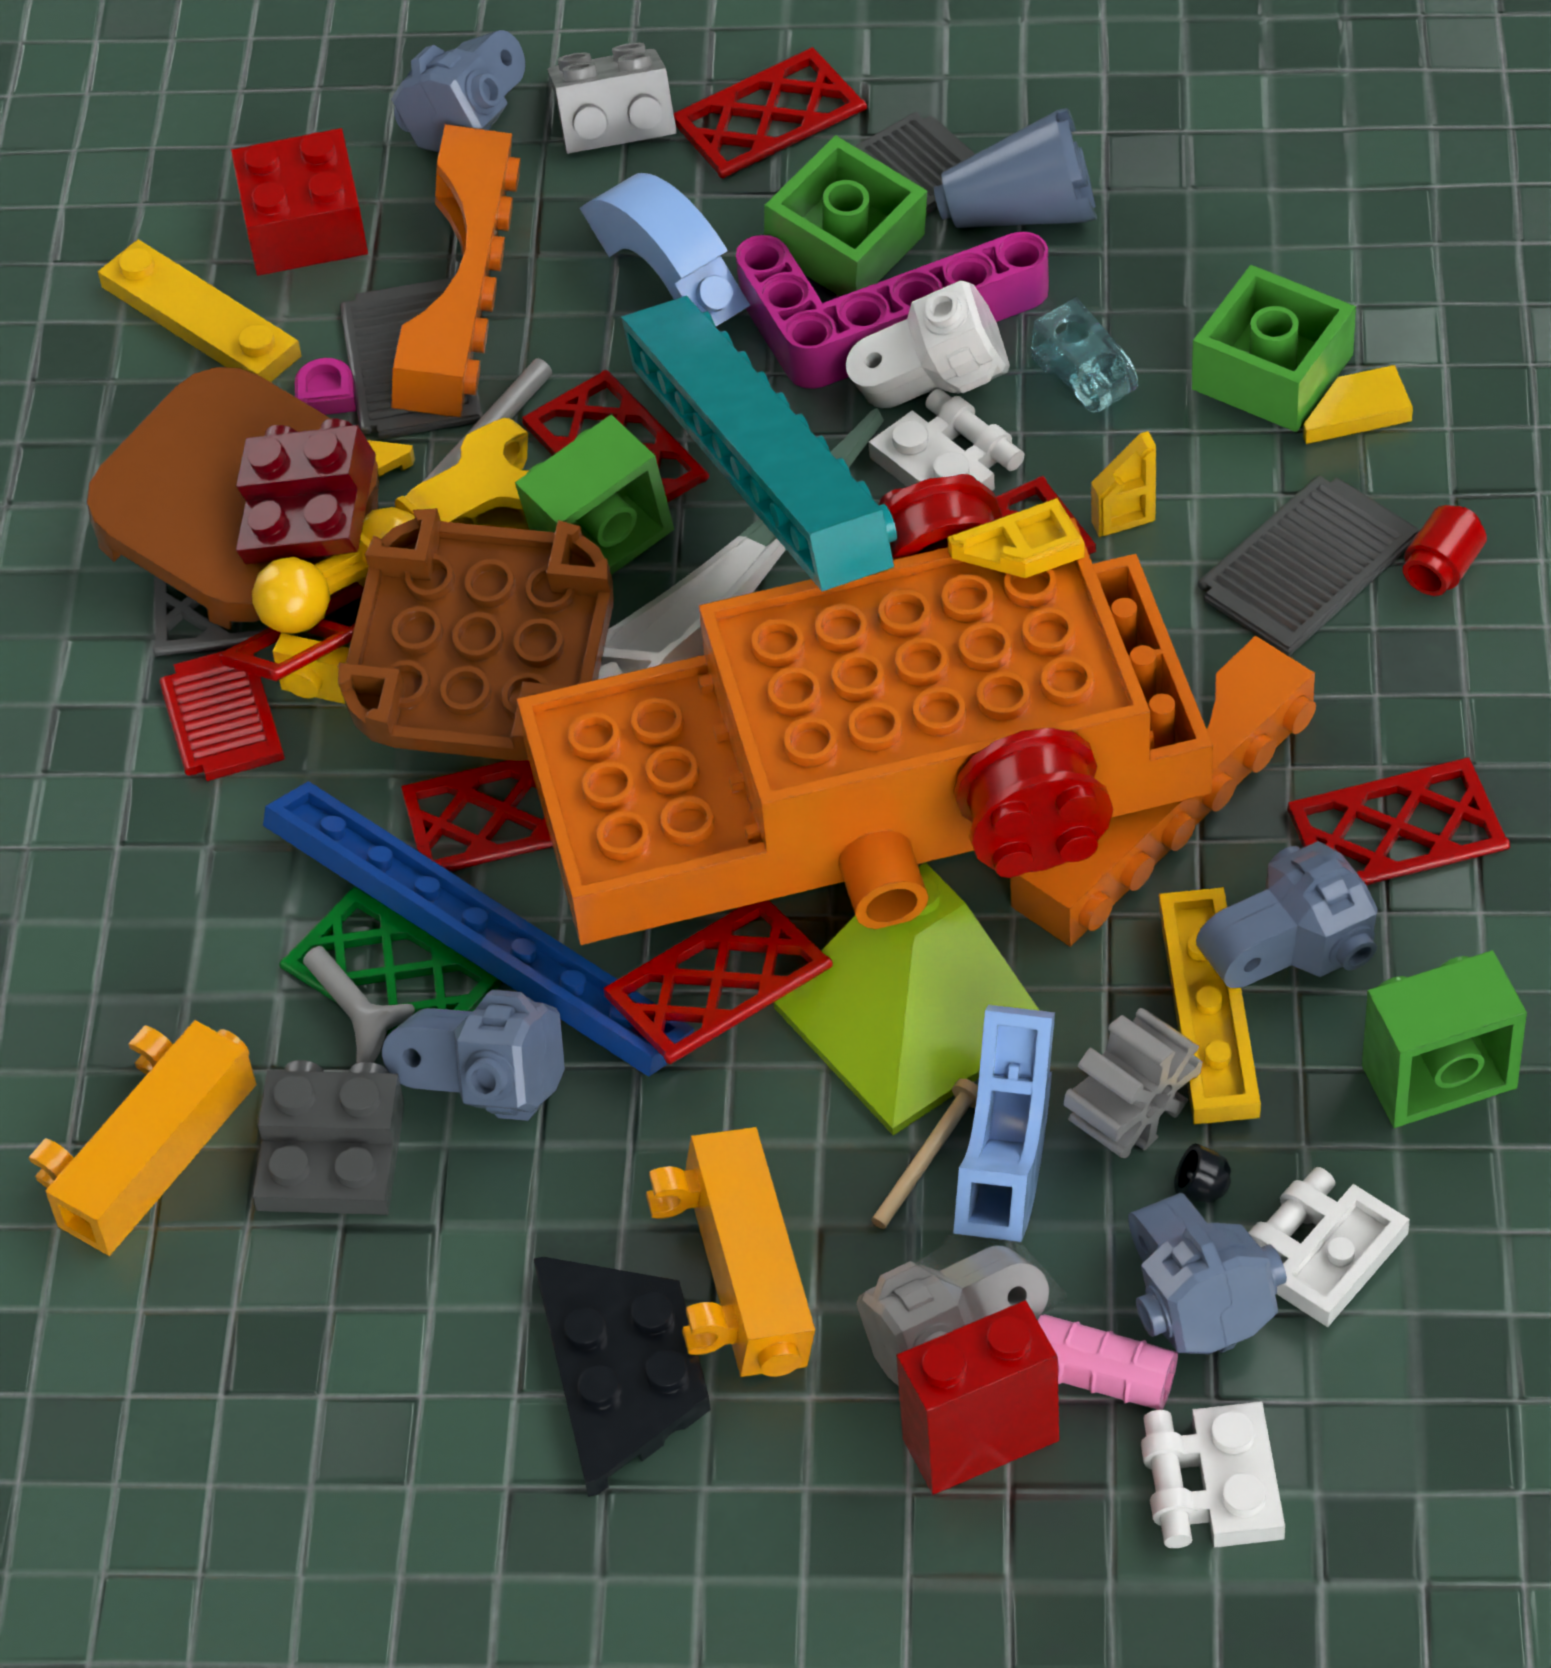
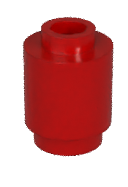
M1442 505L1434 509L1404 555L1403 574L1412 587L1426 595L1440 596L1446 590L1453 589L1458 585L1487 541L1485 529L1478 516L1470 509L1462 506Z

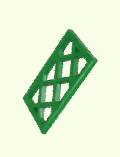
M353 887L279 963L281 969L335 1003L337 1002L309 969L303 965L305 955L311 949L322 946L326 951L335 950L336 963L356 986L386 982L388 1005L398 1004L396 980L434 975L436 999L402 1003L413 1005L414 1013L426 1008L474 1011L487 993L491 990H496L502 984L501 980L356 887ZM358 908L379 921L381 928L344 933L343 922ZM408 939L431 953L432 960L394 965L392 942ZM382 943L384 967L347 972L345 948ZM460 971L478 982L468 994L446 997L443 973ZM398 1026L388 1030L386 1035H389Z

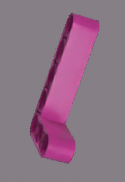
M1020 231L1002 236L824 303L818 297L787 246L780 239L770 235L753 236L744 240L736 251L738 285L750 304L746 310L788 378L795 385L802 388H820L848 378L846 360L850 350L858 341L906 320L912 301L958 281L974 284L987 303L996 322L1037 307L1045 301L1049 292L1048 247L1039 235L1031 232Z

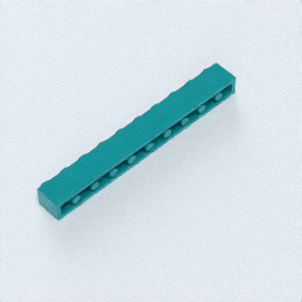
M686 295L621 316L633 369L821 591L894 567L889 543L897 540V532L888 507L885 504L878 505L872 499L866 483L863 480L857 482L851 476L845 460L842 457L836 459L830 453L822 435L815 436L810 431L809 425L802 413L795 415L790 409L783 392H774L766 374L763 371L756 372L753 369L744 350L738 352L734 348L727 331L720 332L716 328L713 318L708 311L701 312Z

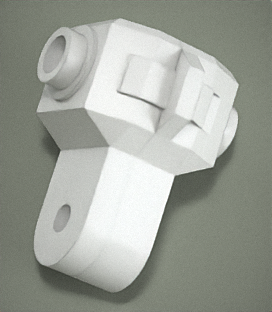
M958 281L912 301L906 320L861 339L850 350L846 360L848 376L867 401L878 408L898 406L937 388L951 393H965L1006 374L1010 367L993 314L974 284L966 281Z

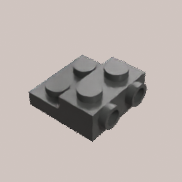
M296 1060L288 1063L284 1071L267 1070L258 1122L262 1143L253 1191L256 1210L389 1215L405 1104L398 1074L389 1073L385 1067L373 1062L356 1063L350 1068V1072H324L316 1063L305 1060Z

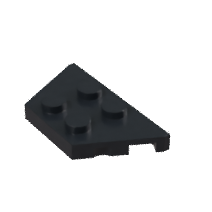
M549 1257L534 1258L536 1275L588 1497L598 1495L609 1487L607 1478L637 1456L641 1461H644L664 1446L670 1434L677 1430L688 1428L711 1410L699 1356L688 1354L682 1332L683 1326H688L689 1322L679 1280Z

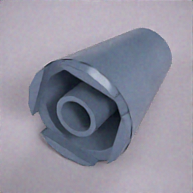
M1069 109L1056 110L941 173L943 184L934 186V195L942 220L952 218L956 228L1085 223L1096 220L1097 215L1093 209L1096 205L1082 147L1079 148L1077 141H1073L1071 132L1077 130Z

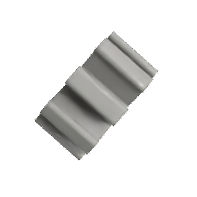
M1143 1008L1138 1009L1133 1022L1121 1015L1109 1025L1108 1046L1103 1055L1093 1048L1087 1050L1079 1062L1078 1068L1089 1076L1073 1089H1068L1064 1099V1106L1073 1112L1068 1118L1070 1122L1116 1155L1125 1159L1130 1155L1134 1144L1142 1150H1146L1158 1138L1156 1133L1159 1118L1164 1111L1174 1118L1180 1114L1188 1099L1177 1092V1090L1192 1078L1199 1076L1203 1063L1202 1060L1193 1055L1199 1048L1197 1044Z

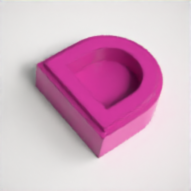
M319 358L310 361L302 366L295 376V397L324 415L355 412L356 404L352 371L346 363L334 358Z

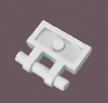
M940 388L930 393L925 404L926 408L937 415L933 420L927 422L912 410L869 441L870 458L907 487L929 478L969 474L993 491L995 489L994 473L989 468L998 462L1007 470L1014 471L1021 465L1025 456L1022 450L1012 444V436L997 424L987 425L975 415L974 406L960 396H949ZM960 434L974 444L966 451L952 441Z
M1315 1167L1303 1181H1293L1280 1197L1282 1205L1267 1222H1257L1248 1233L1260 1247L1271 1244L1283 1262L1287 1281L1277 1286V1295L1326 1327H1329L1408 1235L1410 1219L1355 1184H1352L1336 1202L1327 1196L1336 1184L1333 1176L1325 1169ZM1302 1223L1317 1225L1301 1244L1291 1238L1292 1234Z
M1262 1401L1192 1409L1194 1434L1181 1436L1174 1432L1172 1416L1169 1411L1154 1410L1144 1416L1146 1437L1141 1441V1450L1144 1465L1152 1469L1155 1493L1150 1498L1154 1523L1162 1528L1166 1547L1182 1548L1188 1546L1192 1542L1190 1525L1208 1522L1213 1548L1284 1540L1285 1522ZM1199 1466L1203 1490L1191 1492L1183 1487L1180 1468Z

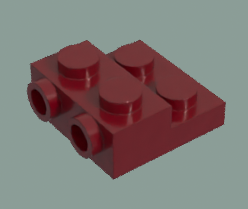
M332 418L323 421L319 430L297 432L288 426L274 425L266 429L264 436L246 438L236 485L246 501L236 551L245 565L272 562L273 560L289 557L302 559L358 552L376 457L374 450L358 425H353L343 419Z

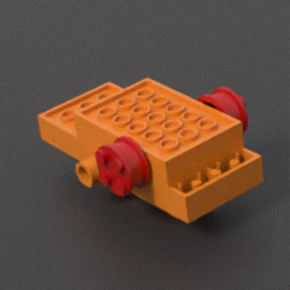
M959 474L949 477L929 478L905 488L894 489L886 493L879 501V505L885 504L888 507L896 527L897 540L889 543L894 563L893 568L825 591H821L813 580L809 579L699 605L704 655L518 698L517 704L525 749L580 945L845 882L855 916L860 924L874 930L912 921L927 906L929 896L918 867L920 863L975 851L977 859L995 870L1001 877L1011 878L1028 872L1044 871L1066 862H1079L1092 856L1098 849V840L1109 828L1112 817L1212 794L1213 744L1137 554L1092 564L1084 543V558L1028 578L952 559L948 553L947 537L1002 518V513L995 493L972 475ZM1071 518L1070 520L1081 536L1075 518Z

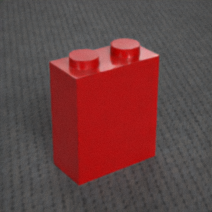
M1026 1300L896 1354L903 1441L932 1495L1059 1441L1058 1356Z

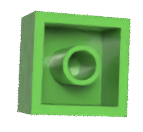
M835 135L764 205V235L780 239L787 246L804 275L836 295L843 296L878 283L925 235L927 190Z
M1250 265L1193 339L1192 390L1297 432L1353 356L1356 306Z
M609 415L594 427L581 432L573 442L546 461L533 466L525 476L515 482L529 530L555 532L558 520L580 526L582 535L598 546L604 558H607L611 575L675 530L656 456L612 415Z
M1493 950L1472 957H1455L1438 968L1410 977L1396 976L1384 981L1378 987L1367 991L1362 1068L1393 1128L1517 1088L1527 1012Z

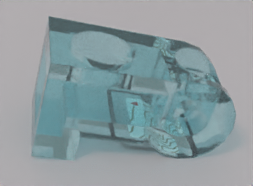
M1077 297L1034 321L1031 358L1044 372L1052 369L1067 386L1070 385L1077 399L1088 411L1097 413L1137 389L1138 377L1131 360ZM1066 322V330L1057 335L1056 328Z

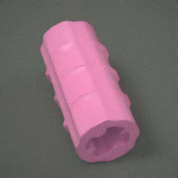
M1045 1314L1040 1315L1038 1322L1058 1356V1384L1065 1383L1089 1390L1091 1394L1100 1393L1121 1399L1124 1403L1132 1402L1156 1410H1163L1176 1372L1177 1351L1148 1344L1146 1340L1138 1341L1116 1335L1113 1331L1106 1332L1084 1326L1079 1321L1070 1322Z

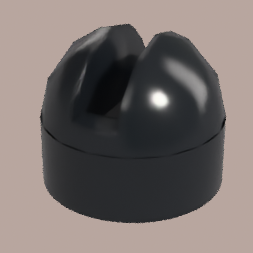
M1197 1143L1192 1144L1185 1151L1177 1167L1174 1179L1175 1192L1177 1194L1183 1193L1187 1198L1199 1202L1210 1203L1221 1198L1227 1193L1231 1184V1169L1227 1159L1213 1149Z

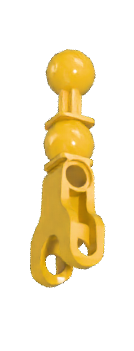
M502 418L467 434L461 445L460 460L456 465L411 489L406 496L396 498L395 507L372 510L364 517L358 552L332 555L315 565L297 557L273 560L258 573L252 590V603L261 622L273 630L289 635L308 632L324 619L331 594L355 582L364 587L368 572L365 553L373 536L382 539L392 528L415 519L413 510L437 508L440 520L444 522L529 530L515 482L528 472L522 470L528 454V432L514 420Z

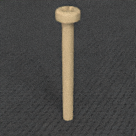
M968 1079L957 1080L952 1088L956 1098L872 1217L871 1221L875 1226L881 1229L887 1227L968 1108H976L977 1084Z

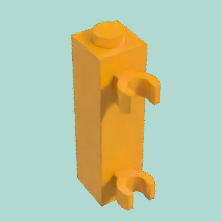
M194 1020L177 1041L172 1044L162 1033L144 1025L129 1042V1047L141 1054L135 1062V1067L146 1074V1076L80 1152L73 1157L61 1145L45 1138L28 1157L31 1163L42 1168L35 1177L39 1183L47 1188L45 1192L59 1228L110 1257L257 1085L249 1059V1050L245 1043L232 1032L225 1029H220L216 1032Z
M757 1127L692 1135L685 1170L672 1166L651 1170L649 1178L653 1190L646 1191V1199L652 1218H669L684 1212L686 1209L694 1208L720 1305L713 1302H701L686 1307L689 1325L683 1326L682 1332L688 1354H707L720 1349L724 1345L731 1344L740 1377L759 1374L778 1377L789 1374L799 1368H806L812 1348L815 1327Z

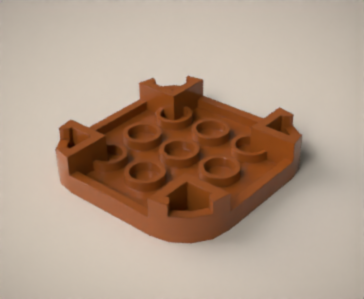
M215 367L192 374L177 385L100 465L90 481L87 505L90 522L97 537L99 549L113 562L120 555L126 557L205 606L208 610L209 622L231 629L232 622H255L260 620L252 603V590L258 573L271 562L245 565L236 551L246 503L236 485L246 438L264 436L266 429L274 425L288 426L297 432L319 430L322 422L331 418L263 377L241 368ZM376 459L365 516L372 510L378 509L379 474ZM331 555L302 558V560L315 565Z
M437 508L413 510L415 519L392 528L382 539L373 536L365 553L368 565L367 577L346 663H339L338 685L355 727L373 742L393 748L513 761L529 760L524 744L517 699L598 680L613 609V581L608 560L604 558L598 546L582 535L580 526L560 520L557 522L555 532L444 522L440 520Z

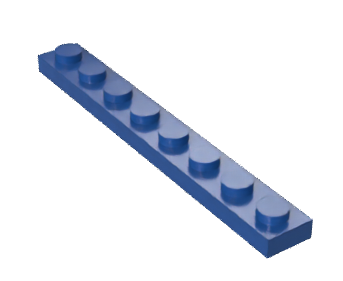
M309 781L265 806L263 821L265 828L517 992H522L534 1002L545 1003L557 1008L560 1013V1020L643 1074L650 1077L667 1065L664 1057L605 997L603 988L618 980L617 978ZM637 991L628 994L634 1003L655 1004ZM666 1021L664 1034L674 1044L694 1032V1028L687 1023Z

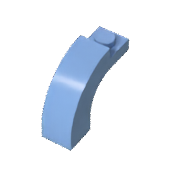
M638 173L579 208L608 257L622 249H629L637 253L659 275L673 299L687 295L701 312L708 311L715 326L750 306L721 257L722 254L728 251L722 240L693 203L667 181L652 174Z
M988 1005L985 1010L976 1108L969 1146L959 1166L953 1234L1021 1242L1025 1235L1033 1208L1046 1131L1052 1078L1050 1063L1055 1012Z

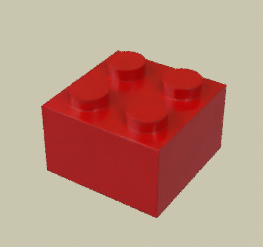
M342 128L231 149L257 276L369 254Z

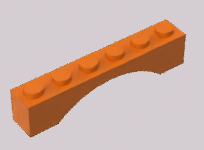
M445 124L436 167L435 205L449 221L460 243L463 257L458 272L444 293L425 311L401 326L392 370L391 408L461 417L465 395L476 396L481 361L473 360L474 352L485 353L489 319L481 318L482 311L493 312L497 278L489 276L491 270L501 271L505 237L498 236V231H509L513 197H507L506 191L517 192L520 176L521 158L511 157L512 133Z
M1254 636L1216 672L1215 702L1207 728L1213 744L1212 794L1112 817L1109 828L1098 840L1097 851L1089 858L1079 862H1066L1044 871L1028 872L1011 877V907L1069 947L1087 930L1095 931L1100 928L1109 917L1113 905L1129 890L1136 891L1141 888L1152 874L1154 866L1170 850L1178 851L1192 836L1195 826L1211 810L1214 812L1221 810L1231 799L1236 786L1252 771L1258 773L1264 769L1273 757L1277 746L1291 733L1299 734L1307 727L1316 710V703L1314 702L1315 673L1259 637Z

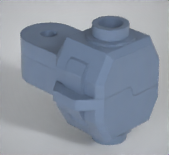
M498 30L464 41L456 49L444 51L435 45L425 47L411 60V71L391 98L395 106L394 115L399 127L406 132H410L418 148L437 153L440 150L445 124L490 130L508 104L504 96L520 82L525 72V57L518 40L511 33Z
M1319 841L1302 849L1298 846H1290L1278 852L1269 862L1265 890L1235 903L1212 916L1200 929L1196 938V945L1223 982L1230 988L1245 987L1291 965L1322 977L1341 967L1345 970H1355L1366 964L1373 957L1377 949V945L1374 942V930L1378 908L1364 881L1340 852Z
M491 990L474 1011L435 1008L419 1010L394 1029L386 1037L382 1047L385 1067L389 1073L398 1074L400 1084L414 1089L460 1092L463 1104L484 1108L486 1111L502 1119L525 1121L531 1119L543 1102L556 1091L565 1070L559 1011L557 1008L545 1003L534 1002L522 992Z
M1178 1193L1129 1213V1228L1137 1252L1143 1262L1141 1267L1146 1287V1294L1136 1298V1306L1143 1326L1151 1337L1162 1333L1177 1353L1208 1355L1216 1351L1224 1353L1233 1349L1238 1342L1253 1337L1278 1313L1275 1296L1277 1294V1286L1286 1283L1287 1276L1283 1262L1271 1244L1260 1247L1240 1224H1208L1183 1193Z

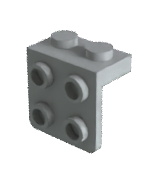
M628 43L612 48V56L591 59L590 53H573L559 57L558 65L547 69L549 81L556 95L567 154L677 134L666 67L655 49H645L644 43Z

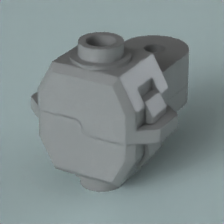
M992 1246L940 1271L909 1261L880 1275L875 1287L858 1296L856 1305L874 1358L888 1378L899 1386L896 1354L1024 1300L1027 1301L1037 1319L1046 1307L1049 1287L1042 1271L1017 1252L1005 1246Z

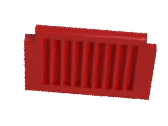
M221 652L173 664L176 673L164 676L159 680L185 774L191 776L204 772L207 781L285 760L261 677L222 665L219 656Z

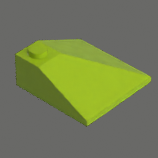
M926 862L919 866V870L929 898L927 906L919 916L912 921L875 930L863 926L854 916L821 950L826 956L831 958L833 967L773 1003L774 1009L893 1136L954 1096L952 1088L957 1080L968 1079L975 1082L979 1079L984 1016L988 1005L1040 1011L968 905Z

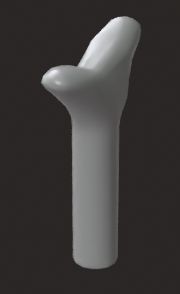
M322 946L311 949L305 955L303 963L350 1017L357 1045L356 1062L374 1063L381 1051L387 1031L402 1024L415 1012L414 1006L411 1004L385 1006L372 1004Z

